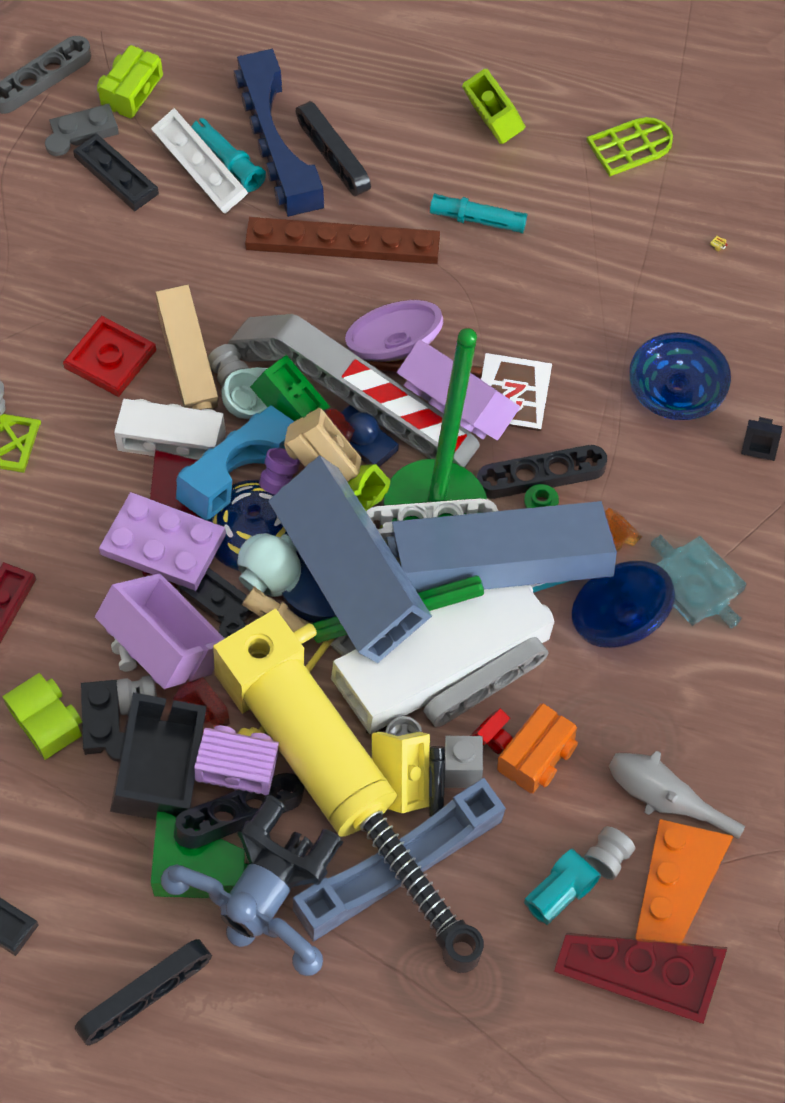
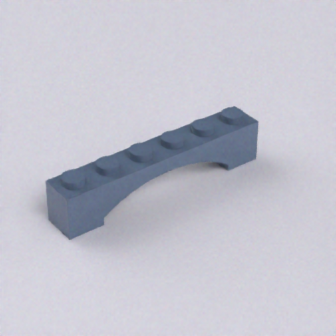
M485 778L454 796L453 800L399 840L404 842L403 846L406 850H410L409 854L412 858H416V864L421 866L420 870L424 872L500 824L506 808ZM377 853L335 876L325 877L320 885L314 884L293 897V912L313 942L401 887L402 882L395 878V872L389 870L390 865L384 863L382 855Z

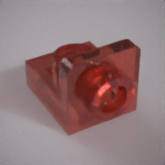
M203 677L195 682L185 683L173 696V700L206 706L205 724L211 722L214 727L219 725L228 726L230 724L228 708Z

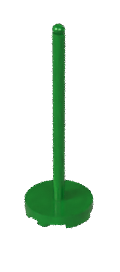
M464 328L458 334L435 459L415 461L398 470L390 479L389 489L384 495L383 506L487 499L485 490L479 480L464 467L453 463L477 341V334L473 329ZM443 513V514L439 515L438 517L453 516V515L450 514V513ZM407 516L403 520H412L419 518L416 516Z

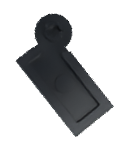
M209 567L196 591L181 585L179 586L181 595L221 624L219 626V633L224 638L245 627V620L253 613L242 606L247 595Z
M117 680L81 683L85 755L97 754L106 750L110 759L119 762L124 732H121Z

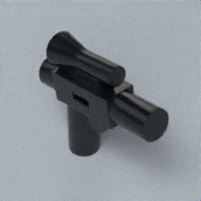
M443 746L430 747L429 816L431 817L444 807L445 747Z

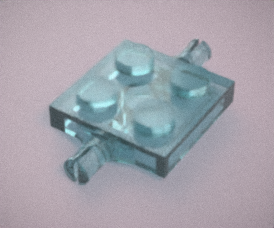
M659 535L658 538L656 537L651 542V546L657 550L663 559L648 569L646 578L692 626L705 617L716 614L731 629L739 624L742 618L728 604L733 598L744 592L747 584L701 536H698L683 547L675 549L662 535Z

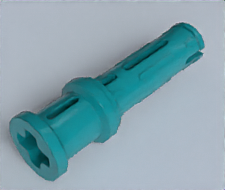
M199 119L203 127L195 121L191 128L219 160L224 163L233 176L241 182L246 191L253 192L257 190L265 181L266 171L260 166H255L245 151L236 150L206 119Z

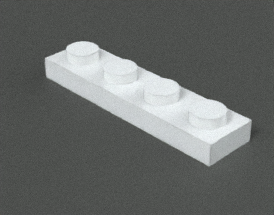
M175 108L151 128L224 214L248 194L246 189Z

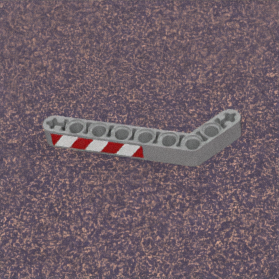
M294 314L249 317L229 340L228 344H234L241 354V359L244 361L280 360L287 355L301 372L360 412H367L373 415L379 425L429 459H435L443 414L301 317ZM461 426L459 428L453 463L465 468L480 444L473 434Z

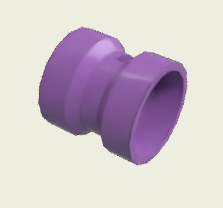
M269 449L264 463L266 469L262 471L259 480L260 487L271 494H277L283 486L293 479V474L299 468V459H292L286 449Z

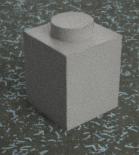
M445 736L444 788H468L480 781L483 775V736Z

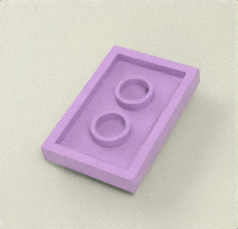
M130 492L101 543L99 550L102 556L152 575L160 573L166 580L196 591L226 535L225 527Z

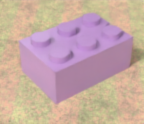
M419 338L397 373L407 380L403 386L424 398L430 405L444 413L453 360ZM470 372L460 425L483 440L486 435L498 440L520 406Z
M160 573L112 584L95 615V618L105 627L106 631L128 651L129 655L163 689L186 683L187 679L193 681L211 675L214 671L213 645L225 639Z

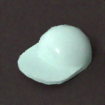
M268 368L239 369L227 377L222 387L221 395L224 406L231 414L238 418L250 419L254 414H260L267 408L250 386Z

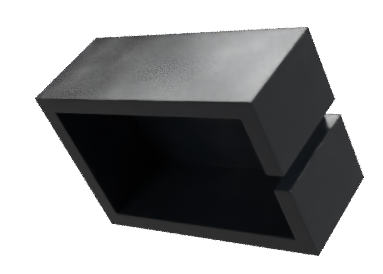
M133 692L127 713L110 812L156 820L157 812H166L177 817L183 811L190 809L195 781V763L201 743L206 706L173 700L168 719L163 721L160 719L165 707L166 698Z

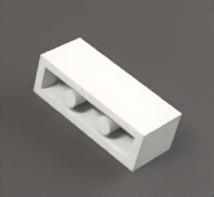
M123 399L114 431L118 451L155 456V450L195 460H199L209 448H215L223 442L226 433L224 413L211 409L184 408L178 404L164 405L151 403L144 399Z

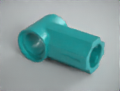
M570 849L555 863L550 875L525 898L524 904L539 922L548 925L575 898L579 900L588 894L599 881L601 874L578 852Z

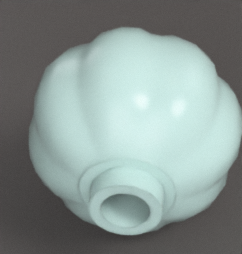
M263 533L251 536L243 543L239 550L237 564L241 572L239 580L246 589L251 591L255 586L265 595L277 597L282 596V592L286 590L290 592L296 586L301 574V564L296 553L297 549L290 537L286 534L278 537Z

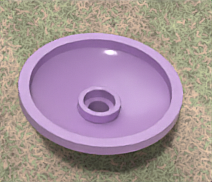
M407 300L387 304L368 312L355 321L348 329L345 341L348 350L361 359L375 362L399 361L407 358L419 338L427 344H430L436 338L443 325V316L438 306L427 301Z

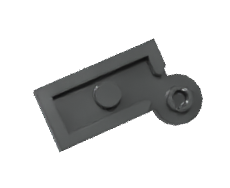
M105 104L49 119L53 134L46 138L45 147L49 154L62 156L70 150V143L75 146L81 145L96 134L102 138L118 135V126L110 105Z

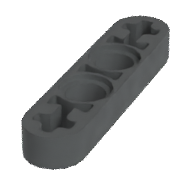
M82 36L69 37L1 80L0 113L6 114L16 110L86 65L91 59L89 41ZM50 63H58L61 65L56 70L45 69V67ZM31 78L36 80L31 86L21 85V82L25 79Z

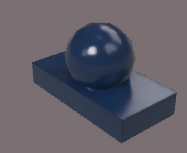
M349 405L331 420L360 455L361 460L367 465L377 464L380 467L399 451V444L379 428L374 416L367 412H359Z

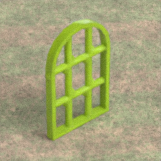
M644 117L588 136L587 142L608 175L613 176L666 155L672 147L673 134L665 122L656 118ZM653 124L656 126L642 130L639 125ZM631 127L636 129L634 134L620 139L615 134ZM663 129L668 135L653 142H650L646 137L648 133ZM609 135L613 138L611 142L598 147L594 143V141ZM637 137L642 138L644 141L642 146L629 151L623 146L626 141ZM669 141L666 148L656 152L654 149L656 145ZM617 145L621 152L618 155L605 159L600 151ZM649 149L652 153L635 161L631 158L632 154ZM624 157L628 161L627 164L611 169L608 163Z

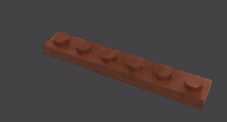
M249 217L245 245L246 250L438 264L441 231Z

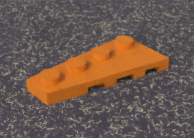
M662 819L659 820L635 939L683 942L732 842L733 836Z

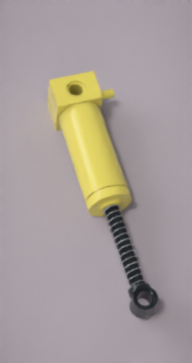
M275 608L213 645L215 676L240 712L243 714L251 710L273 741L279 742L278 750L339 837L348 836L360 830L365 831L367 839L373 841L372 846L379 849L378 854L384 857V863L390 865L389 870L395 872V878L402 882L401 887L407 889L408 896H412L413 904L419 906L418 911L424 913L425 920H429L431 923L430 928H434L437 931L435 940L442 949V956L446 966L457 973H466L473 970L478 965L484 948V940L481 933L475 927L467 925L463 919H455L456 915L450 912V906L447 907L443 902L445 898H440L438 895L439 890L435 891L432 886L433 882L428 881L426 878L427 874H423L420 870L421 866L416 864V858L411 857L409 854L410 850H406L403 846L404 842L398 839L399 834H395L392 830L393 826H389L386 822L387 818H383L382 815L394 803L397 797L396 792L304 666V647L302 644L317 635L314 625L308 623L292 632ZM458 942H465L471 946L473 953L468 956H461L454 951L453 945Z

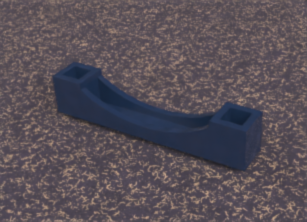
M273 48L237 56L238 70H234L235 83L238 89L243 88L244 93H241L245 111H251L252 116H249L252 132L254 135L259 134L260 139H258L259 152L262 158L267 157L268 159L266 170L270 182H276L277 186L274 187L278 206L284 205L287 217L323 209L324 190L315 164L307 165L291 152L278 134L272 120L271 108L276 93L282 92L281 70Z

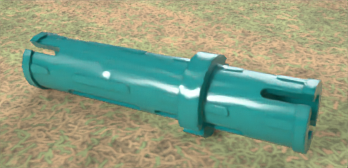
M436 193L433 194L430 206V214L455 218L460 223H464V221L475 222L500 229L512 230L521 234L524 233L528 213L471 202L466 197L458 199Z

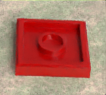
M101 315L66 357L63 364L64 368L119 397L157 349L155 343Z

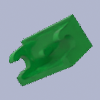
M287 355L266 369L250 386L267 408L270 405L294 422L302 417L305 418L307 414L318 408L325 412L330 407Z

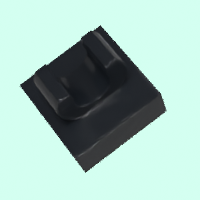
M759 417L758 421L749 419L741 454L775 461L783 426L772 424L773 419Z

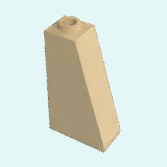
M189 284L157 291V315L182 405L184 408L213 410V408L218 407V395Z

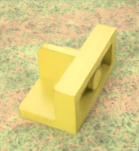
M383 732L372 733V760L397 794L394 803L388 808L389 810L406 813L429 807L430 734L415 732L395 736Z

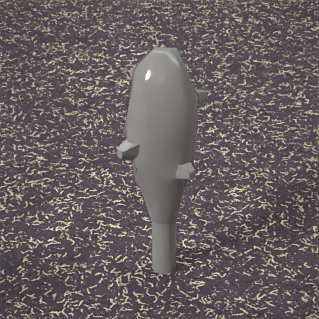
M655 751L651 756L632 753H616L609 764L613 778L631 796L646 804L644 813L650 815L656 810L659 813L686 815L706 821L733 837L740 838L745 826L705 803L689 785L681 781L660 761L661 752Z

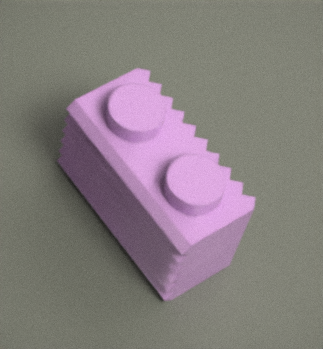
M219 725L215 726L214 729L205 727L195 763V780L206 784L219 785L220 787L225 786L235 790H247L250 793L255 792L257 794L269 795L278 757L279 742L273 741L269 735L263 733H252L251 736L236 734V731L228 726Z

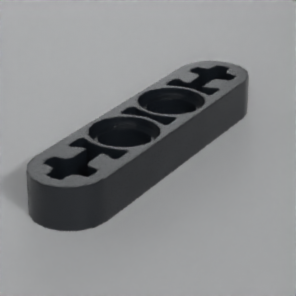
M312 101L296 107L295 112L300 126L351 194L357 196L370 190L371 183L367 172L318 107Z
M585 445L487 464L479 469L477 479L483 486L487 498L507 497L526 493L530 487L538 484L548 485L553 488L600 478L606 470L607 454L599 446ZM592 458V461L597 463V466H591L589 462H586V459ZM573 460L576 461V466H578V470H574ZM554 463H562L567 467L568 471L557 475L550 471L549 466ZM521 469H528L534 473L535 477L532 480L523 481L516 476V473ZM506 473H510V483H507L508 477H505ZM493 477V480L497 482V485L491 486V483L487 481V478Z
M281 773L273 776L269 795L277 798L286 806L287 810L285 812L298 807L302 802L304 785L297 775ZM239 789L185 810L176 818L174 839L180 846L194 849L236 833L245 821L252 819L258 808L250 807L246 801L257 799L263 802L266 795L255 792L250 793L247 790L242 791ZM217 812H227L233 816V819L221 821L214 814Z
M200 939L187 943L84 1015L75 1025L76 1032L85 1045L97 1043L200 971L209 963L212 954Z

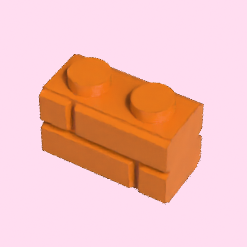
M544 703L540 704L498 757L497 770L511 781H515L517 785L530 794L534 793L540 785L544 788L547 787L557 772L554 766L560 758L567 760L578 745V742L575 740L576 725L562 715L559 716L556 711Z

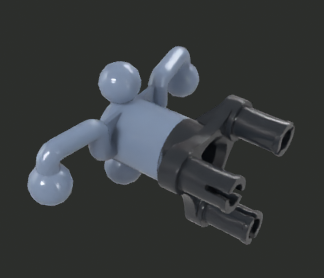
M266 795L252 819L245 821L237 832L249 864L230 893L225 892L222 883L215 878L178 864L169 866L164 870L161 876V885L167 893L172 895L183 894L190 886L209 893L210 899L220 907L221 918L228 925L226 929L227 938L233 945L238 947L248 946L254 941L255 937L262 934L272 938L279 937L295 951L292 957V964L295 970L301 975L311 976L322 968L323 956L321 951L317 947L312 946L284 920L273 917L293 887L311 883L320 885L327 874L326 867L339 847L342 846L343 841L334 832L322 829L314 845L305 836L301 841L300 837L302 834L293 832L285 847H281L270 839L269 833L287 808L277 798Z

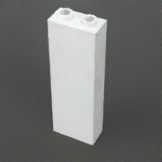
M524 585L485 589L483 596L431 610L430 614L432 617L379 663L360 654L357 649L334 660L331 680L368 733L372 734L387 726L393 719L406 716L427 705L440 693L529 638L538 637L542 643L549 640L555 621L550 609L546 605H542L534 595L532 586Z

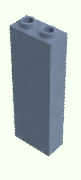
M319 455L268 501L360 654L379 663L432 617L338 467Z
M602 501L392 521V536L386 537L387 546L417 592L475 575L481 578L484 590L613 577L617 555Z

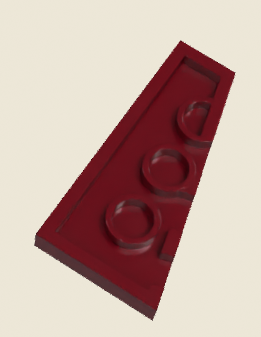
M566 933L554 972L704 1024L728 947Z

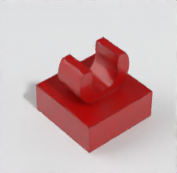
M499 708L490 714L470 736H483V746L488 744L495 753L500 754L513 739L507 731L502 729L511 718Z

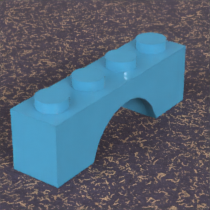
M271 405L260 414H254L248 423L237 431L230 432L223 442L215 448H209L198 461L191 466L184 467L179 472L176 479V499L202 519L208 521L230 504L233 480L229 474L242 465L251 463L264 464L269 449H285L284 442L287 427L294 421Z

